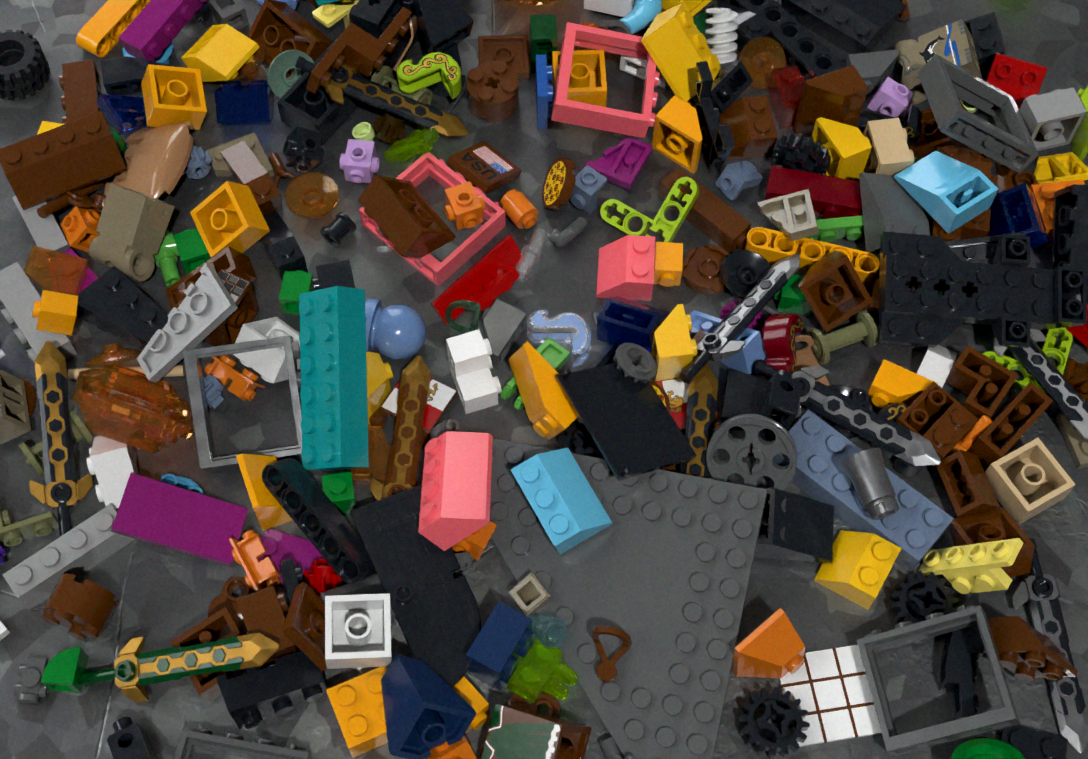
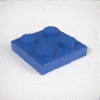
M546 54L536 55L537 129H548V118L552 117L553 86L551 82H548L552 81V65H547Z

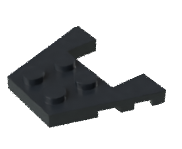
M707 61L696 62V72H699L701 81L696 82V93L700 103L695 104L702 135L701 152L708 173H713L721 169L735 147V142L729 124L719 125V110L717 107L713 108L710 99L713 78Z

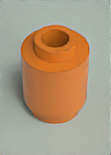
M513 189L502 197L500 201L502 209L505 210V214L519 229L531 228L537 222L539 211L522 192Z

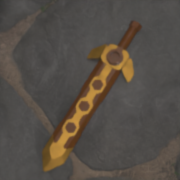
M420 355L416 356L402 370L397 402L398 410L393 444L390 449L386 486L384 487L382 483L374 478L371 479L370 492L376 501L416 486L423 420L431 372Z

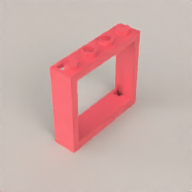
M567 22L562 40L551 121L645 138L648 127H653L656 113L651 111L652 108H655L658 92H654V87L658 85L660 72L656 71L657 65L641 41L643 37ZM574 46L604 50L605 52L647 60L641 114L567 100Z
M428 151L396 177V179L411 181L415 187L428 176L445 189L467 182L462 174L451 170L442 159H437ZM477 186L473 188L477 195L481 194L486 210L482 212L483 218L487 222L442 262L438 261L430 253L422 258L401 256L438 287L506 226L505 210L499 207L498 202H493L486 197L484 192ZM364 206L359 209L361 225L396 252L392 241L380 232V226L364 212Z

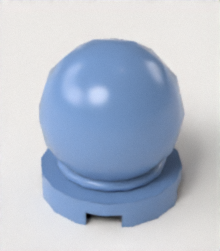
M368 298L366 300V351L372 352L376 348L382 356L392 360L407 359L417 354L426 339V326L421 315L405 304H392L383 309L380 299Z

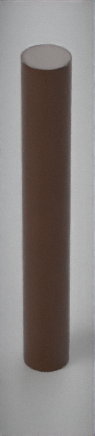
M98 181L72 192L87 196L104 187V181ZM65 194L37 209V214L39 217L45 218L70 205L67 201L70 196Z

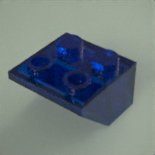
M253 80L248 85H241V81L225 82L226 84H221V87L214 91L217 123L270 122L273 119L274 93L269 84H267V80Z
M1026 183L998 193L989 208L991 209L987 236L1025 232V236H1030V249L1049 242L1035 195Z
M619 296L607 298L597 317V340L620 346L623 343H634L642 346L651 354L654 332L670 312Z

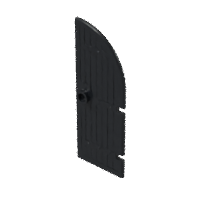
M422 485L352 510L350 515L385 594L390 593L391 608L413 657L423 660L453 688L471 667L467 663L466 654L481 631V617L477 601L466 577L461 576L454 579L452 572L461 569L452 547L443 551L418 532Z

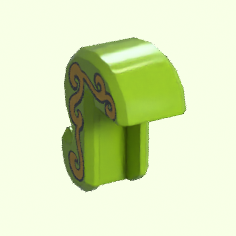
M442 52L429 53L423 56L417 65H413L412 60H406L397 67L398 87L402 92L411 94L442 81L452 99L460 94L462 88L461 70L458 63L448 54Z

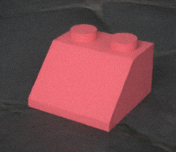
M627 235L599 248L596 298L651 301L654 284L655 237Z

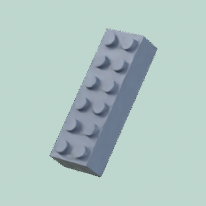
M807 410L788 431L795 442L798 457L791 482L815 501L834 506V515L855 532L874 533L901 547L895 562L911 574L923 557L945 533L954 518L886 468L896 493L895 498L900 510L880 520L875 521L872 519L868 509L864 508L853 483L841 466L844 460L863 450L810 410ZM777 454L773 457L774 462L779 466H786L790 463V459L785 454Z

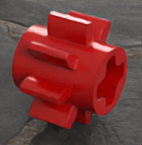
M325 558L312 561L310 569L304 570L305 583L317 595L321 596L322 592L337 588L338 584L343 583V580Z

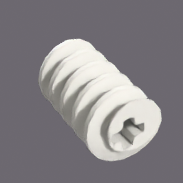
M728 8L706 9L707 13L713 14L712 18L706 19V23L712 24L713 27L705 30V33L713 35V38L706 40L707 44L713 45L710 48L711 52L717 56L720 64L735 61L737 54L732 51L737 49V44L733 41L737 39L738 34L733 31L738 28V24L733 20L738 18V13Z

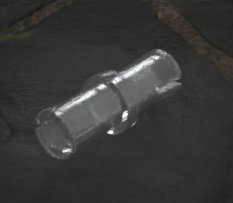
M534 229L527 246H524L521 250V258L516 266L517 272L520 273L518 278L520 281H528L535 265L542 259L541 253L550 238L549 233H546L543 237L546 232L544 229Z

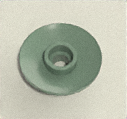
M287 50L274 58L268 70V84L277 97L281 98L306 72L295 67L299 56L314 63L309 55L299 50ZM291 69L292 75L286 78V73Z

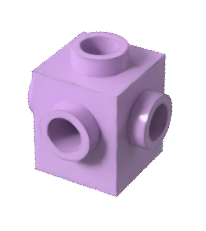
M887 77L874 94L867 108L895 118L899 116L904 118L911 106L909 101L914 93L909 91L906 86Z
M348 139L346 152L340 156V169L344 170L346 181L371 183L374 173L379 171L380 162L376 154L375 142Z

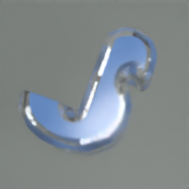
M542 309L533 311L528 316L527 336L533 343H543L548 337L556 343H571L572 367L581 365L588 358L591 331L588 322L581 315L573 312H564L550 319L549 311Z

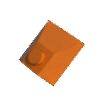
M781 608L734 648L732 673L736 677L781 679L788 672L794 674L803 665L805 645Z

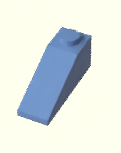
M693 310L690 313L692 331H689L690 338L694 339V336L701 329L706 335L711 333L723 319ZM746 328L735 340L745 341L746 345L740 352L725 360L721 359L720 362L729 368L750 374L755 369L760 359L764 360L766 356L760 332Z

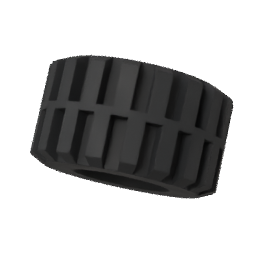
M6 30L5 33L0 31V98L4 99L7 97L8 100H14L19 97V99H24L26 95L32 96L36 94L35 91L37 89L41 90L44 87L42 83L48 81L47 75L50 74L49 64L38 40L33 38L32 34L28 32L24 34L22 30H17L16 32Z

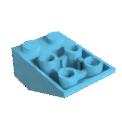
M938 151L932 152L894 176L899 184L948 234L989 209L998 192V188L980 170Z

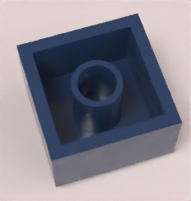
M498 601L466 654L467 663L471 665L468 674L499 691L502 690L505 683L510 685L518 672L517 662L520 657H527L534 644L531 640L534 634L531 631L532 619Z

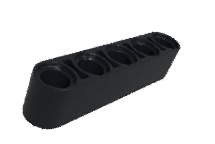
M287 458L267 465L263 469L262 480L266 488L345 583L354 584L375 573V569L359 534L297 460Z

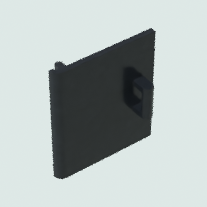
M635 360L632 364L637 366V361ZM618 363L575 372L566 369L561 375H555L556 380L617 480L627 479L696 458V453L650 381L643 383L639 380L635 383L631 377H625L623 371L616 369Z

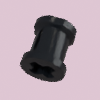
M340 212L328 227H323L320 230V233L328 244L338 248L341 240L349 232L352 233L357 228L347 214Z

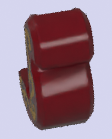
M772 314L765 321L762 330V346L766 356L765 362L778 370H786L791 374L797 371L795 333L804 329L803 321L799 315Z

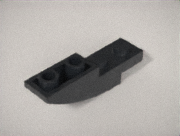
M972 593L964 603V606H979V594ZM978 625L949 632L944 642L940 662L939 691L952 692L954 720L973 716L978 712V696L973 693V683L976 680V666L971 664L975 663L985 653Z

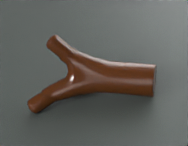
M277 153L269 155L268 158L274 169V184L276 187H278L281 177L295 179L296 176L284 167Z

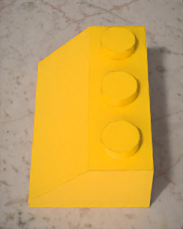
M682 3L656 15L641 39L675 96L683 101H688L697 94L696 82L701 81L699 72H696V62L707 61L713 81L721 68L717 56L711 52L705 36L699 32L694 24L691 13L685 9Z

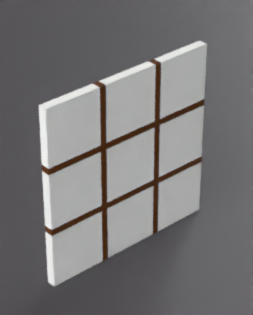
M858 645L804 653V663L794 674L788 672L779 679L783 696L787 691H790L789 699L792 702L800 699L801 702L798 709L807 710L808 712L802 721L810 723V727L806 731H801L807 735L804 743L798 742L800 747L882 734ZM791 725L792 735L794 733V725Z

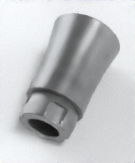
M880 448L861 451L841 463L842 468L858 492L864 508L868 509L872 519L875 521L880 520L900 510Z

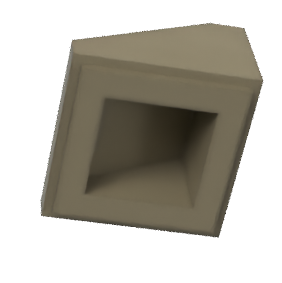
M533 572L509 591L525 615L531 618L537 614L536 612L551 597Z

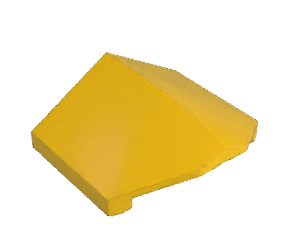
M1073 152L1038 157L1034 175L1037 184L1082 179L1088 181V167Z

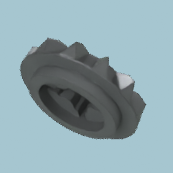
M623 343L616 349L613 360L618 363L616 369L623 371L625 377H631L635 383L639 380L646 383L656 375V361L650 352L642 346L634 343ZM637 360V366L633 365L632 362Z

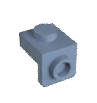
M745 160L727 164L715 184L732 201L737 199L743 189L758 186L763 177L757 172L756 167L752 163Z
M585 166L575 176V185L569 200L576 208L583 209L591 214L597 207L598 191L607 183V178L590 166Z

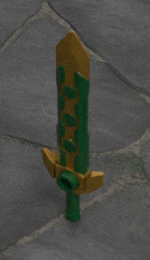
M261 633L224 638L209 643L141 653L145 637L132 638L118 653L120 657L116 658L114 668L84 671L81 674V683L88 687L96 683L115 680L117 687L122 688L120 690L122 694L135 703L149 701V697L144 687L140 685L180 680L184 677L220 671L228 672L262 666L279 649V644Z

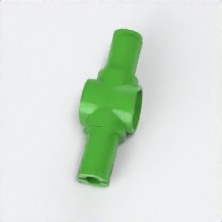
M166 229L158 253L154 254L153 257L154 263L161 269L166 286L170 287L179 281L181 277L176 263L178 261L177 256H179L173 233H169L168 229Z

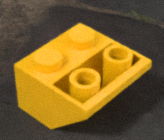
M228 24L212 25L181 59L188 68L200 69L202 82H228L238 75V70L243 65L249 63L254 58L253 54L259 49V45Z
M677 304L654 332L651 355L657 364V373L653 377L654 381L680 378V373L694 361L693 356H697L696 341L691 339L689 331H692L690 314H685L683 304Z

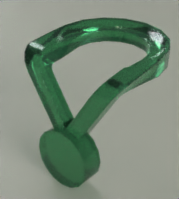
M467 300L453 301L447 307L445 313L448 325L459 332L478 330L477 323L480 316V304ZM458 307L474 311L475 315L470 327L455 323L451 317V312Z

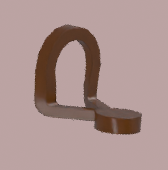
M607 626L595 627L592 631V638L602 659V663L597 667V676L601 682L610 683L617 677L615 664L632 645L631 637L628 633L618 628ZM599 635H612L623 641L620 650L609 661L601 645Z

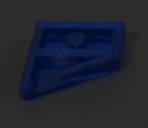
M99 94L96 103L118 135L147 125L144 99L142 97Z

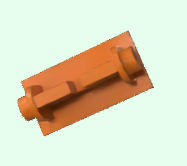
M227 355L211 357L214 359V362L209 363L204 370L207 375L210 374L215 377L223 387H226L230 379L233 380L227 390L243 401H252L256 396L254 391L256 386L265 388L263 384L257 381L259 378L257 374L247 368H244L242 371L235 367L237 361Z
M249 530L242 535L243 540L241 541L230 538L229 541L233 547L231 553L236 562L243 566L247 574L245 575V581L253 591L258 592L271 586L275 587L280 583L278 579L280 574L271 557L268 556L262 561L259 560L268 551L258 533Z

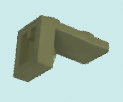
M0 505V545L2 547L16 546L25 539L34 536H46L59 528L58 519L52 511L14 523L10 510H4Z

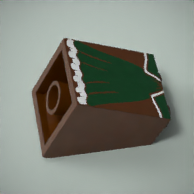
M495 704V708L489 717L490 727L486 742L481 748L480 757L481 759H584L592 727L513 705Z

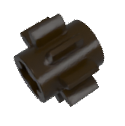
M388 111L385 112L383 117L377 115L373 124L374 130L378 131L376 137L390 144H394L397 138L403 140L407 130L405 125L402 124L404 119Z

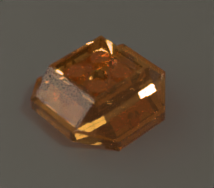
M115 363L104 365L103 369L92 368L79 372L72 400L78 402L91 433L155 454L182 439L190 440L194 431L191 408L183 399L175 395L176 390L169 382L159 380L156 383L149 381L145 374Z

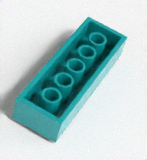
M334 286L299 294L302 467L305 470L319 471L369 467L365 289Z

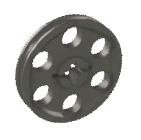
M741 414L724 421L713 433L706 454L707 466L714 480L731 483L728 476L737 473L744 478L742 485L764 488L758 483V478L768 476L774 481V486L771 488L782 491L791 482L798 459L797 448L790 433L777 421L759 414ZM739 426L743 428L746 436L741 439H735L730 435L729 429ZM762 429H770L775 433L776 438L772 441H765L760 437L759 432ZM753 443L752 453H754L756 460L751 472V462L747 456ZM725 449L730 454V459L720 461L715 457L714 451ZM777 454H785L790 459V463L786 466H779L774 462L773 457Z

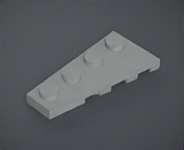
M207 263L203 265L200 270L202 273L195 284L191 283L184 292L187 296L178 308L173 307L168 314L167 324L162 330L158 329L138 356L137 361L149 381L158 382L184 358L183 351L193 350L238 308L213 266Z

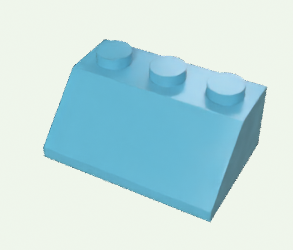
M569 448L536 454L511 469L560 555L613 524Z

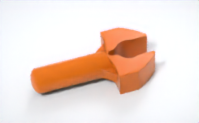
M983 415L946 456L948 457L959 450L967 451L974 444L975 440L992 424V420L988 416Z

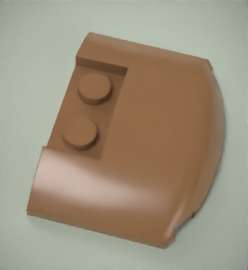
M188 121L158 127H145L135 131L125 140L129 144L123 158L127 170L116 174L111 183L142 192L156 199L162 193L167 192L170 195L181 178L190 158L194 138L189 134V129H193V125ZM106 183L104 195H107L110 183Z

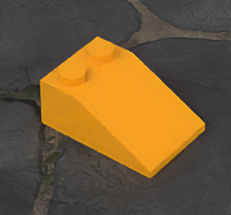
M527 341L508 360L527 416L533 423V429L541 437H546L550 440L564 431L578 417V414L555 378V375L559 373Z

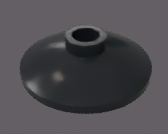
M738 250L728 255L724 260L721 275L726 287L734 295L743 299L771 266L758 253L750 250Z

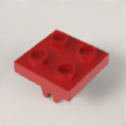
M996 52L986 82L1013 96L1018 109H1020L1025 98L1034 94L1038 95L1048 68ZM994 105L992 108L997 109L999 106Z

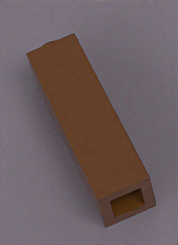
M677 167L660 182L658 198L664 202L678 179L692 177ZM693 179L699 186V195L685 219L730 254L737 248H743L751 223ZM689 183L687 186L682 185L680 190L683 194L680 200L674 197L672 201L678 202L681 206L685 207L686 203L681 200L685 194L691 195V184ZM670 207L680 215V211L677 207Z

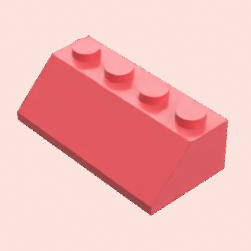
M446 431L439 437L431 439L425 445L418 532L443 551L490 523L493 436L489 433Z

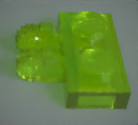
M435 127L432 129H418L413 131L407 138L396 141L383 155L388 163L396 160L404 162L415 153L423 155L433 149L432 144L440 136Z
M538 637L509 679L506 688L533 704L542 691L556 697V699L565 700L569 690L566 685L560 682L572 686L577 682L578 676L568 666L560 665L564 658V653Z

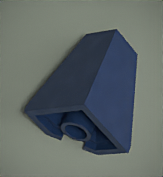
M396 654L381 679L388 748L392 756L423 759L431 755L430 749L445 742L448 745L456 743L462 739L477 714L423 660Z

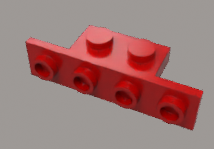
M511 235L504 238L431 303L445 325L448 326L467 308L483 311L488 306L491 307L494 304V300L501 293L507 292L513 287V283L520 277L514 266L524 256Z

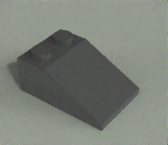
M862 172L859 174L866 252L880 254V235L883 231L930 235L929 221L921 205L894 178L895 175Z

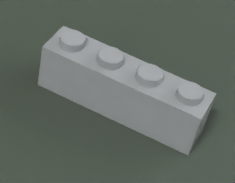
M18 262L1 270L0 303H3L5 308L0 311L9 325L14 322L18 328L13 331L22 345L27 342L31 348L26 351L33 362L46 341H51L65 357V360L77 355L66 335L36 330L37 318L32 317L34 301H40L41 297Z
M111 504L3 574L16 597L28 610L51 595L62 574L76 575V579L135 540L134 538L111 532L117 514Z

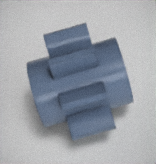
M192 146L190 158L183 174H187L189 179L204 178L209 173V170L212 169L209 163L213 160L209 152H204L202 147Z
M208 374L205 378L203 376L206 401L209 408L215 409L224 400L221 396L224 387L215 377Z

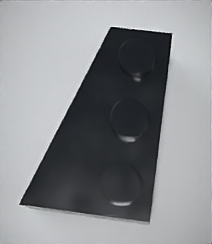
M302 651L275 658L273 660L274 664L264 669L256 670V667L244 669L246 673L244 675L227 680L226 674L217 676L216 680L227 710L239 729L243 727L250 729L260 725L264 721L263 719L273 714L279 716L290 712L294 708L293 706L300 702H313L324 695L323 692H326V689H328L322 671Z

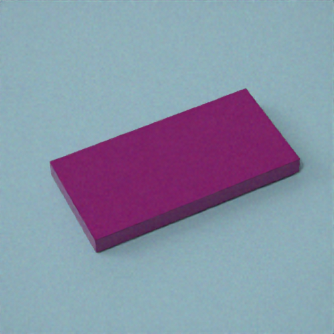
M130 473L111 532L230 567L234 557L231 553L233 547L229 539L239 540L248 508Z

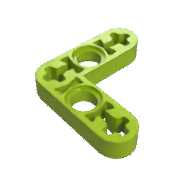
M682 177L678 179L654 220L616 199L605 201L601 206L600 214L606 222L629 235L644 236L648 229L657 234L664 231L662 234L665 238L664 242L672 243L699 195V186L692 178ZM689 183L691 184V195L685 194L681 200L686 203L685 207L681 206L678 202L672 201L674 197L680 200L683 194L680 190L682 185L687 186ZM618 205L616 210L626 217L622 220L613 215L610 219V213L607 212L610 207L615 208ZM673 206L677 207L680 211L678 219L668 221L665 217L666 210ZM635 217H639L643 221V227L638 232H632L629 228L630 221Z
M1066 327L1049 329L1045 335L1046 340L1042 342L1041 346L1042 351L1048 357L1057 360V370L1062 375L1073 341V335ZM1055 336L1060 337L1061 342L1057 349L1053 348L1056 342ZM992 351L982 353L1007 369L1018 370L1023 374L1024 380H1015L1010 389L1018 388L1022 391L1031 382L1049 397L1018 360L1005 355L999 357L996 352Z

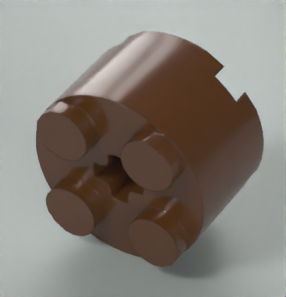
M496 60L493 63L479 65L468 72L467 101L471 114L479 120L480 117L487 119L489 123H500L513 116L519 103V81L516 73L507 66L506 62Z
M62 574L43 608L44 613L41 618L55 626L63 625L69 629L68 634L76 639L85 641L87 636L98 639L103 634L119 601H113L115 595L93 581L85 579L83 583H78L74 581L76 575Z

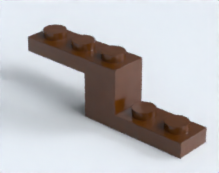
M402 7L379 39L351 22L311 72L306 89L316 94L321 86L326 88L333 77V69L335 68L339 71L344 62L367 77L371 75L374 69L379 71L386 60V53L392 54L399 43L398 37L404 38L409 31L410 24L408 21L412 12Z

